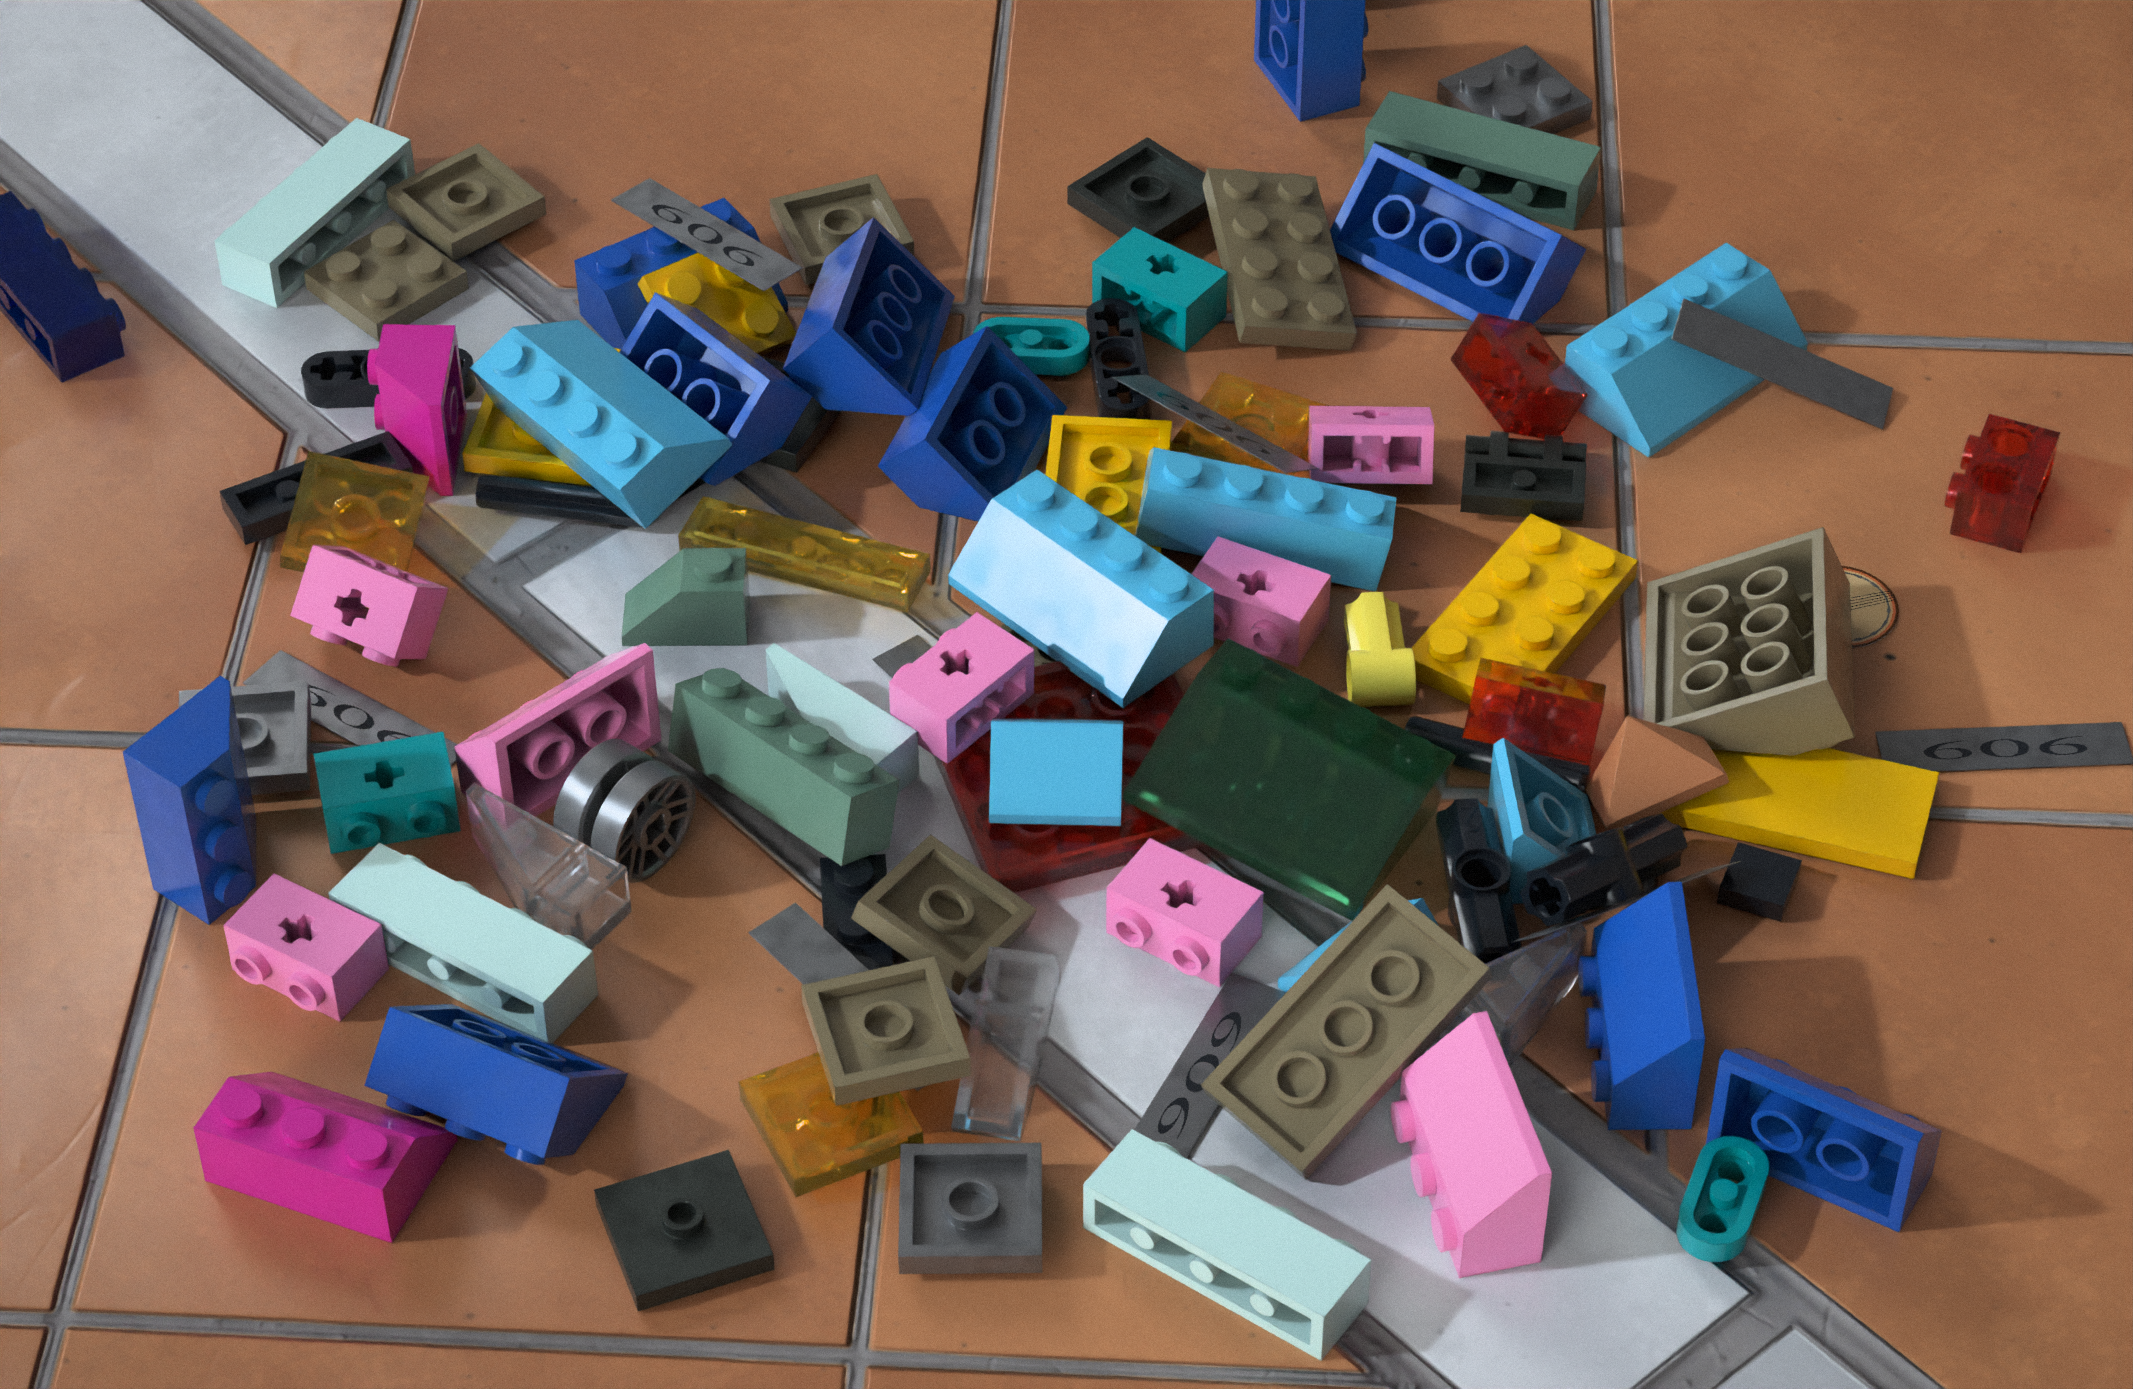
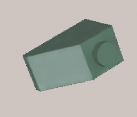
M683 548L625 594L621 636L622 646H637L646 643L648 646L747 645L750 595L746 548Z

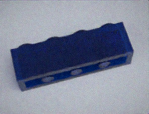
M12 191L0 195V311L61 383L124 357L120 332L126 329V323L116 301L113 298L105 299L99 293L96 282L89 270L85 267L79 269L73 263L65 243L59 237L52 239L46 232L39 213L34 208L26 209Z

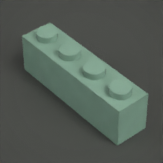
M1392 91L1388 92L1365 129L1363 164L1373 144L1376 143L1526 218L1575 230L1597 191L1601 147Z
M726 668L710 669L702 675L675 683L668 751L841 866L890 848L900 781L898 778L874 764L873 760L868 756L855 752L830 736L824 728L813 725L785 707L782 701L770 697L752 686L732 670Z

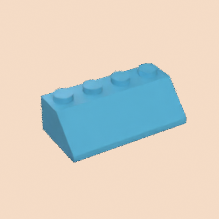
M1728 243L1721 245L1566 347L1561 400L1648 458L1765 380L1672 340L1683 298L1807 351L1808 342L1772 272Z
M579 320L512 327L470 367L496 408L644 529L658 518L732 446L729 438Z
M1154 447L1149 451L1135 536L1148 545L1200 556L1206 554L1219 536L1330 574L1331 583L1376 592L1393 538L1396 497Z
M1035 470L991 499L948 574L949 585L1122 708L1214 645V589L1039 470Z

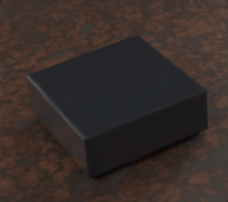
M1738 842L1730 863L1741 862L1728 866L1719 887L1717 903L1782 921L1800 875L1802 860Z

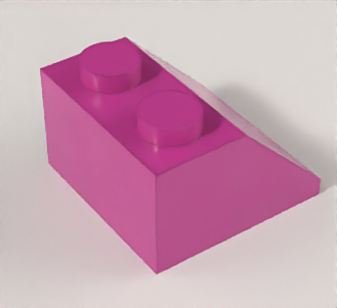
M383 324L378 349L369 350L367 361L369 384L378 385L380 393L376 395L374 404L375 427L377 430L390 432L411 463L415 476L440 496H453L467 420L456 326Z

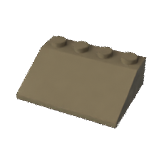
M1824 527L1647 582L1643 720L1703 736L1712 750L1794 756L1814 749H1827L1841 741L1855 738L1850 583Z

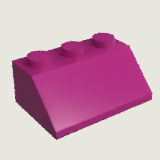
M275 1072L228 1077L193 1127L205 1181L390 1243L394 1241L457 1142V1135L449 1132L444 1127Z

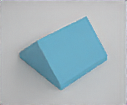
M993 718L991 721L989 823L1121 826L1123 721Z
M1505 738L1493 744L1487 807L1493 808L1502 854L1508 858L1511 864L1510 892L1513 904L1523 903L1520 891L1526 885L1527 872L1567 854L1566 846L1595 835L1596 830L1589 799L1586 794Z

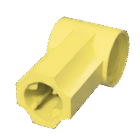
M1383 592L1361 593L1358 599L1345 605L1344 627L1348 645L1346 681L1349 706L1414 705L1416 697L1414 654L1412 648H1405L1398 603L1390 601Z

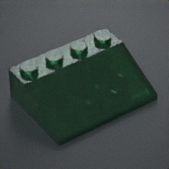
M1228 638L1193 680L1126 787L1122 800L1353 921L1437 811L1456 756Z

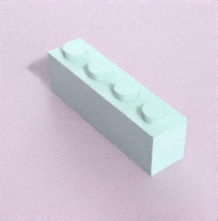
M359 118L354 119L214 240L222 285L275 308L279 307L305 283V270L345 248L389 209L386 189L415 175L411 139Z
M378 843L328 893L329 900L382 924L389 965L509 1027L552 1044L598 996L593 950L587 948L582 941L571 935L563 936L537 923L524 911L517 908H508L480 894L469 883L464 881L456 882L428 868L424 862L413 855H403Z
M1132 1129L1083 1184L1084 1229L1320 1361L1323 1360L1368 1304L1371 1272L1370 1258L1362 1255L1349 1242L1333 1239L1300 1221L1290 1210L1280 1206H1273L1241 1189L1231 1178L1222 1174H1214L1184 1158L1175 1148L1167 1143L1155 1142Z

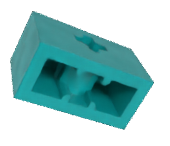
M1133 227L1092 262V304L1105 298H1118L1128 301L1137 309L1142 332L1183 352H1187L1226 317L1228 272Z
M444 732L313 754L331 854L374 847L378 843L385 845L461 831L455 787Z

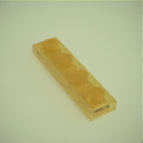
M702 496L678 535L679 551L683 548H746L747 567L750 572L904 612L910 610L931 572L930 554L705 496Z

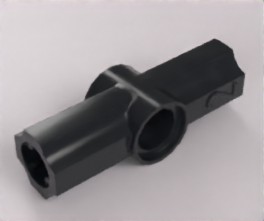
M1478 798L1456 799L1451 806L1437 812L1436 829L1449 890L1448 917L1456 927L1459 943L1490 968L1493 978L1486 985L1505 984L1508 978L1522 972L1524 967L1521 941L1513 942L1520 939L1510 892L1511 864L1508 858L1502 854L1493 808L1485 807L1479 802Z
M1660 813L1640 818L1638 821L1623 826L1624 828L1620 827L1604 831L1566 846L1567 854L1527 872L1526 885L1520 891L1527 913L1541 919L1547 927L1570 921L1571 918L1584 914L1587 910L1592 911L1639 895L1644 892V883L1681 866V855L1688 847L1681 826L1671 823Z

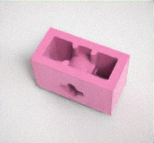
M1309 406L1308 463L1319 468L1309 470L1310 479L1324 483L1432 484L1434 422L1430 407Z
M1218 536L1192 572L1193 576L1214 589V638L1254 651L1263 656L1298 667L1329 620L1331 575Z
M313 545L290 616L311 624L310 634L316 638L339 645H346L347 641L350 640L364 646L362 656L384 665L397 667L400 659H426L448 588L347 547Z
M976 612L956 629L952 628L946 631L939 638L936 645L916 661L903 665L895 673L892 680L889 681L890 714L917 731L919 746L948 764L991 729L993 718H1005L1034 694V649Z
M1149 838L1107 887L1106 933L1117 937L1129 947L1139 948L1174 965L1179 971L1187 975L1197 976L1220 987L1262 937L1264 892Z
M274 873L223 925L232 969L241 978L251 984H263L288 996L299 1007L308 1011L317 1010L339 1022L389 970L382 924Z

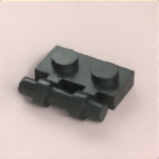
M1492 430L1490 436L1466 435L1460 512L1528 517L1532 513L1538 517L1550 520L1582 521L1585 501L1587 444L1563 442V436L1546 434L1544 440L1509 438V432Z

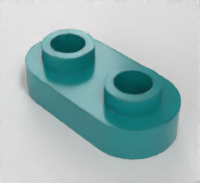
M995 317L981 322L973 331L974 334L988 326L1034 374L1067 376L1083 369L1090 358L1089 333L1083 325L1072 320Z
M1724 1136L1708 1142L1700 1151L1680 1205L1676 1235L1680 1245L1693 1257L1707 1262H1723L1735 1258L1744 1250L1765 1193L1769 1173L1768 1158L1758 1145L1745 1138Z

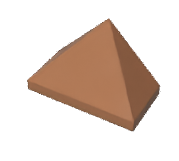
M1627 716L1588 782L1585 791L1606 831L1620 827L1624 828L1623 826L1638 821L1640 818L1657 815L1729 783V780L1703 736Z

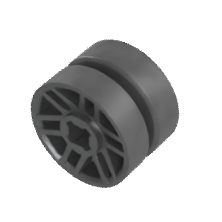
M621 739L606 740L586 753L567 777L559 793L554 810V832L561 843L587 859L594 860L599 866L629 883L641 882L657 873L672 858L681 845L693 818L696 803L695 789L690 779L662 762L654 761L650 755Z

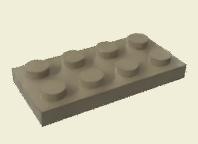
M1207 168L1202 187L1221 267L1228 272L1227 293L1239 343L1351 351L1357 332L1316 176H1305L1295 173L1255 172L1243 169Z
M1387 884L1204 1080L1201 1087L1212 1100L1302 1178L1307 1180L1401 1078L1402 1071L1424 1053L1493 978L1491 970Z

